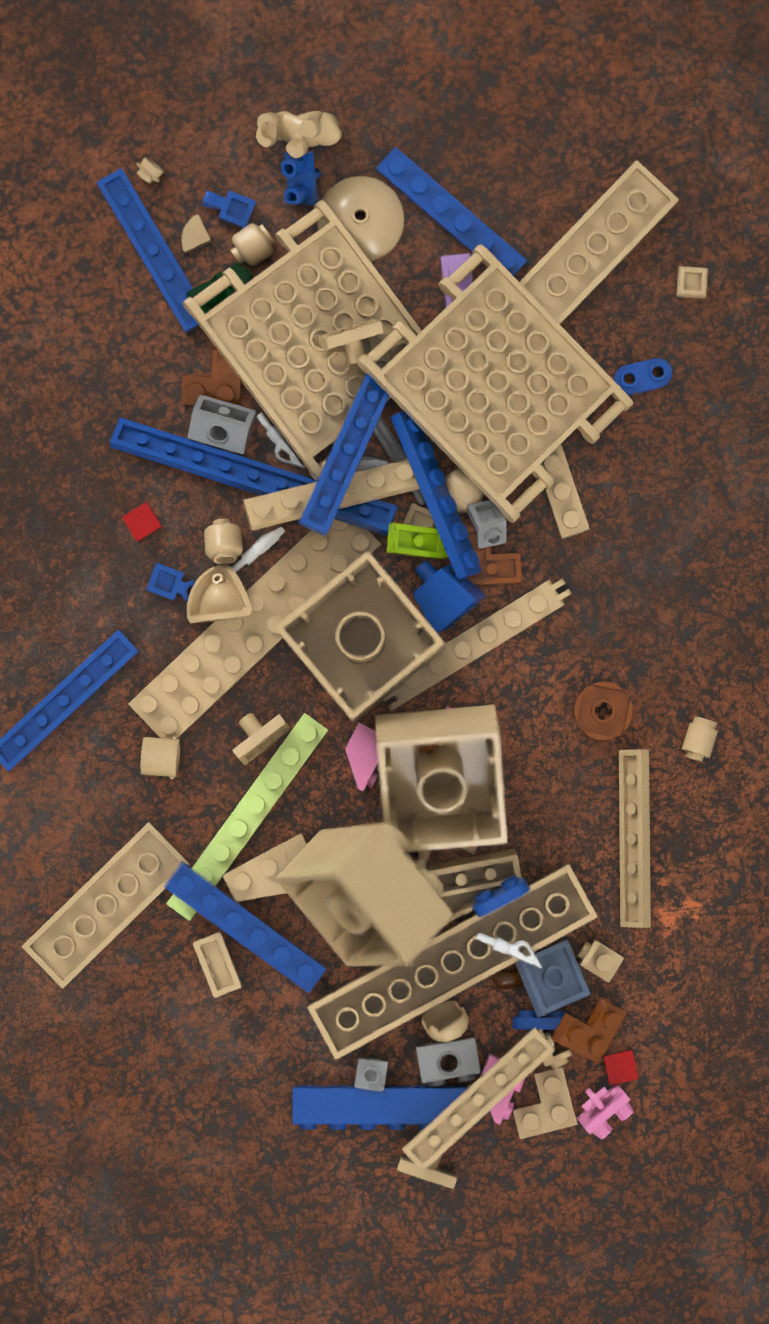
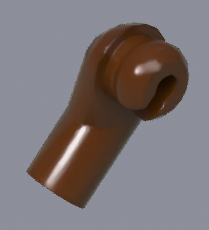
M517 967L513 971L505 972L500 970L492 975L493 983L503 990L519 987L523 984Z

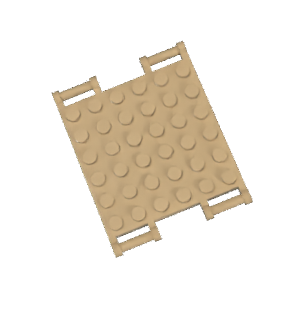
M324 200L316 203L312 211L286 230L282 228L275 233L278 242L288 253L244 285L237 274L231 268H228L222 272V277L195 297H188L182 302L186 311L193 316L307 467L310 475L316 482L327 458L318 464L313 457L336 440L366 374L357 363L349 364L345 345L331 349L323 348L320 345L318 335L372 319L381 321L384 333L362 339L365 355H368L392 332L391 328L398 321L402 322L415 336L422 331ZM322 218L326 221L327 225L300 245H297L293 240ZM228 286L234 289L235 292L206 314L201 310V306ZM399 340L375 364L383 369L407 344L403 340Z
M479 244L473 249V254L449 277H444L438 283L442 292L454 300L417 336L402 322L398 321L391 328L392 332L368 355H362L357 360V364L381 386L498 507L503 516L509 522L514 523L520 517L519 513L543 489H549L554 484L553 478L540 464L576 428L587 442L594 444L600 438L599 434L623 410L627 411L633 405V401L491 252ZM480 263H484L488 268L462 292L457 285ZM399 340H403L407 346L381 370L375 363ZM611 395L615 403L591 425L586 418ZM532 474L536 481L515 502L510 504L506 497Z

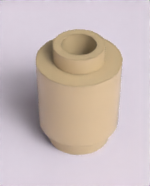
M694 716L693 723H689L681 749L687 752L685 757L703 762L704 757L710 758L718 732L715 730L716 722Z

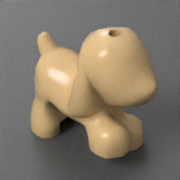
M317 110L298 116L287 111L263 113L257 120L256 139L263 147H270L277 140L287 142L286 150L288 154L294 158L304 156L308 151V147L318 145L331 146L342 137L340 124L333 114Z

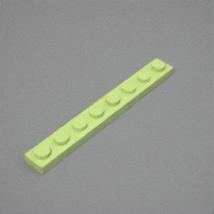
M306 713L303 714L192 868L215 886L223 877L222 875L226 873L329 731ZM174 894L166 903L189 921L197 913L196 910Z

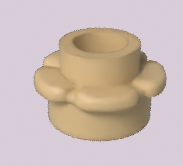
M147 157L141 163H136L137 167L140 168L137 174L143 180L150 184L153 180L156 182L160 181L159 177L164 171L156 163Z

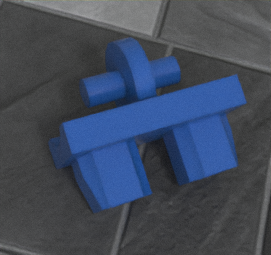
M287 151L284 152L281 172L287 177L288 188L284 192L285 202L287 204L315 205L318 203L316 179L321 177L320 169L314 166L313 151H307L300 158H294Z

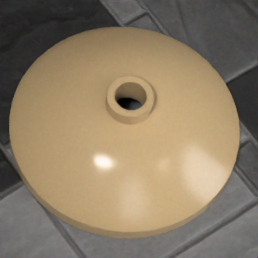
M365 176L350 177L335 184L324 195L322 200L331 208L370 262L385 257L398 244L404 228L403 207L396 193L382 181ZM362 211L366 214V217L363 220H357L355 214ZM322 218L317 221L318 231L327 225L326 221Z

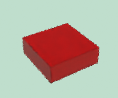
M147 502L122 516L137 542L162 528Z
M632 1049L603 1056L609 1085L639 1079Z

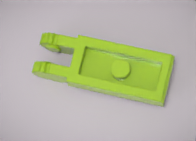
M389 523L387 553L430 559H449L436 528Z

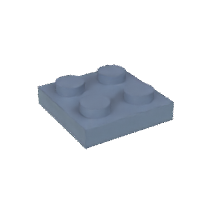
M568 939L534 953L542 965L541 969L534 964L532 965L522 960L515 962L537 1017L590 995Z

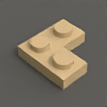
M560 1066L555 1069L534 1073L541 1102L512 1109L519 1138L524 1139L577 1125L563 1067Z

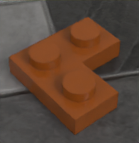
M213 347L212 375L183 373L181 405H195L201 394L240 406L241 380L216 347Z
M465 526L468 531V539L473 550L478 555L479 565L482 572L467 578L474 585L522 583L521 553L491 554V546L480 549L477 545V533L474 526Z
M600 998L587 1023L565 1013L551 1039L599 1064L627 1012Z

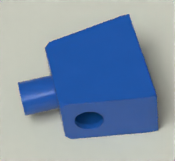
M426 560L414 570L424 582L413 593L414 598L430 626L437 634L447 631L486 596L468 578L458 580L451 564L437 571L429 560Z

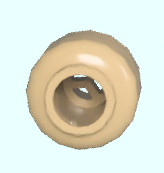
M250 223L233 235L232 243L235 247L230 251L240 265L246 262L249 266L255 267L273 254L272 245L275 242L262 224L257 226L254 223Z
M229 519L213 521V525L208 526L204 531L206 555L213 559V562L216 564L235 562L237 557L243 552L241 528L234 523H230Z

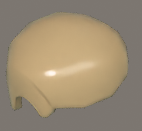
M460 468L454 469L445 476L446 486L451 497L456 502L458 513H467V505L483 501L485 494Z
M455 1000L441 1002L430 1008L421 1019L429 1037L437 1042L454 1041L460 1038L468 1029L469 1017L465 1008L460 1007Z

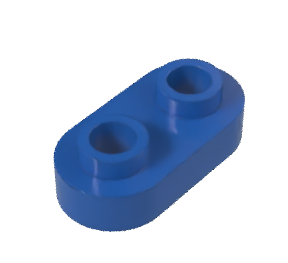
M650 359L622 366L617 370L614 381L628 396L665 387L671 380L672 369L670 364L663 359ZM660 368L663 376L660 378L655 377L652 374V370ZM632 375L634 383H625L624 376Z
M516 875L504 880L501 883L502 887L491 892L488 889L474 897L476 902L472 904V907L477 917L485 916L526 894L530 887L525 878H518Z
M518 1010V1016H512V1029L532 1030L535 1027L537 1030H556L566 1011L554 1010L548 1013V1016L537 1017L535 1010Z

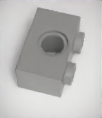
M200 394L192 411L187 438L202 444L219 447L229 452L244 454L251 437L256 410Z
M474 1036L462 1037L445 1043L433 1042L416 1045L422 1083L428 1082L429 1087L445 1085L446 1079L456 1077L458 1082L476 1079L475 1074L481 1073ZM451 1054L457 1058V1065L454 1069L445 1070L441 1067L440 1060L444 1055Z

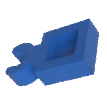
M155 563L145 590L170 600H174L178 593L184 601L188 602L187 589L193 586L196 581L183 582L181 581L184 575L183 572Z

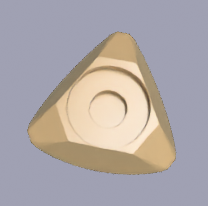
M219 564L205 571L193 585L187 602V619L190 623L246 617L252 612V605L246 590L236 572L228 564Z

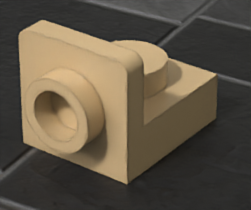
M595 939L592 940L591 944L586 941L577 955L581 958L578 963L579 965L608 983L624 960V957Z
M538 1030L549 1044L556 1048L549 1031L543 1034L542 1030ZM565 1048L550 1054L543 1061L544 1066L551 1065L552 1069L568 1063L567 1057L572 1055L571 1050Z

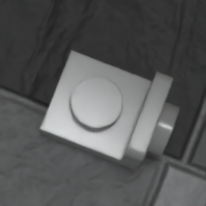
M491 500L467 505V514L476 530L477 545L480 549L506 542V519Z
M359 1056L355 1088L379 1092L384 1091L388 1060Z

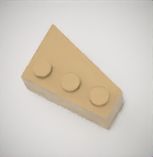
M300 833L222 875L235 901L287 893L275 878L308 844L304 835Z
M515 848L428 864L429 872L436 876L444 887V894L440 898L454 914L444 926L461 915H466L473 911L472 904L476 902L474 897L488 889L491 892L502 887L501 883L511 876L516 875L518 878H522Z

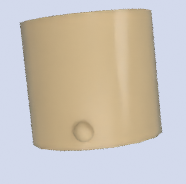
M144 737L141 751V774L167 776L170 779L177 777L180 759V740L176 737L172 739Z

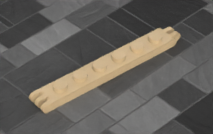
M561 579L554 584L550 580L546 581L445 643V649L383 700L385 702L393 696L397 699V701L392 702L388 706L390 712L564 606L563 599L571 595L572 592L570 589H567L558 594L556 589L566 584L565 581Z

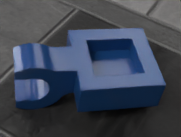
M230 190L226 198L206 191L202 201L203 206L221 211L218 217L219 220L241 229L248 225L256 205L255 200Z

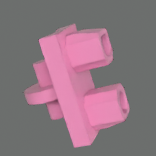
M615 1084L608 1091L603 1087L596 1094L588 1088L585 1092L590 1099L582 1105L585 1111L576 1118L589 1134L593 1133L600 1139H604L612 1130V1127L606 1120L613 1114H616L623 1121L630 1117L634 1111L629 1103L631 1099L618 1084Z

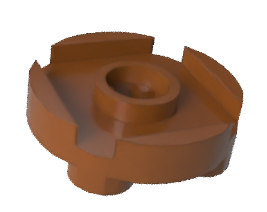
M597 682L587 686L577 696L573 714L577 727L586 736L595 740L606 741L620 736L629 727L633 717V705L628 695L620 686L611 682ZM602 703H606L607 709L611 710V715H606L604 720L599 719V714L595 713V707H600Z

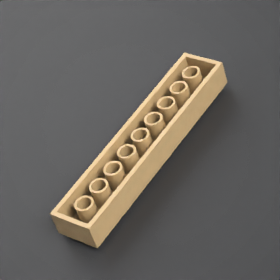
M566 864L529 884L530 890L526 894L482 917H477L474 914L437 934L409 965H381L309 1004L307 1008L335 1060L520 960L493 950V946L477 940L478 932L494 939L499 937L510 944L520 940L526 941L531 946L533 952L597 918L596 912L570 865ZM521 946L519 948V951L525 956L530 954L526 947Z

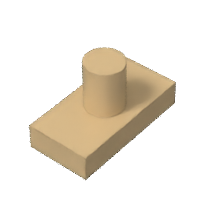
M372 319L318 335L321 347L326 349L345 345L349 364L357 363V360L362 355H365L362 339L382 334L384 331L381 321Z
M249 713L239 721V725L249 738L232 751L244 765H247L291 731V728L280 714L262 726L255 715Z
M221 931L193 942L214 998L242 988Z
M442 1155L423 1172L410 1158L400 1156L397 1171L454 1189L457 1181V1174L438 1168Z

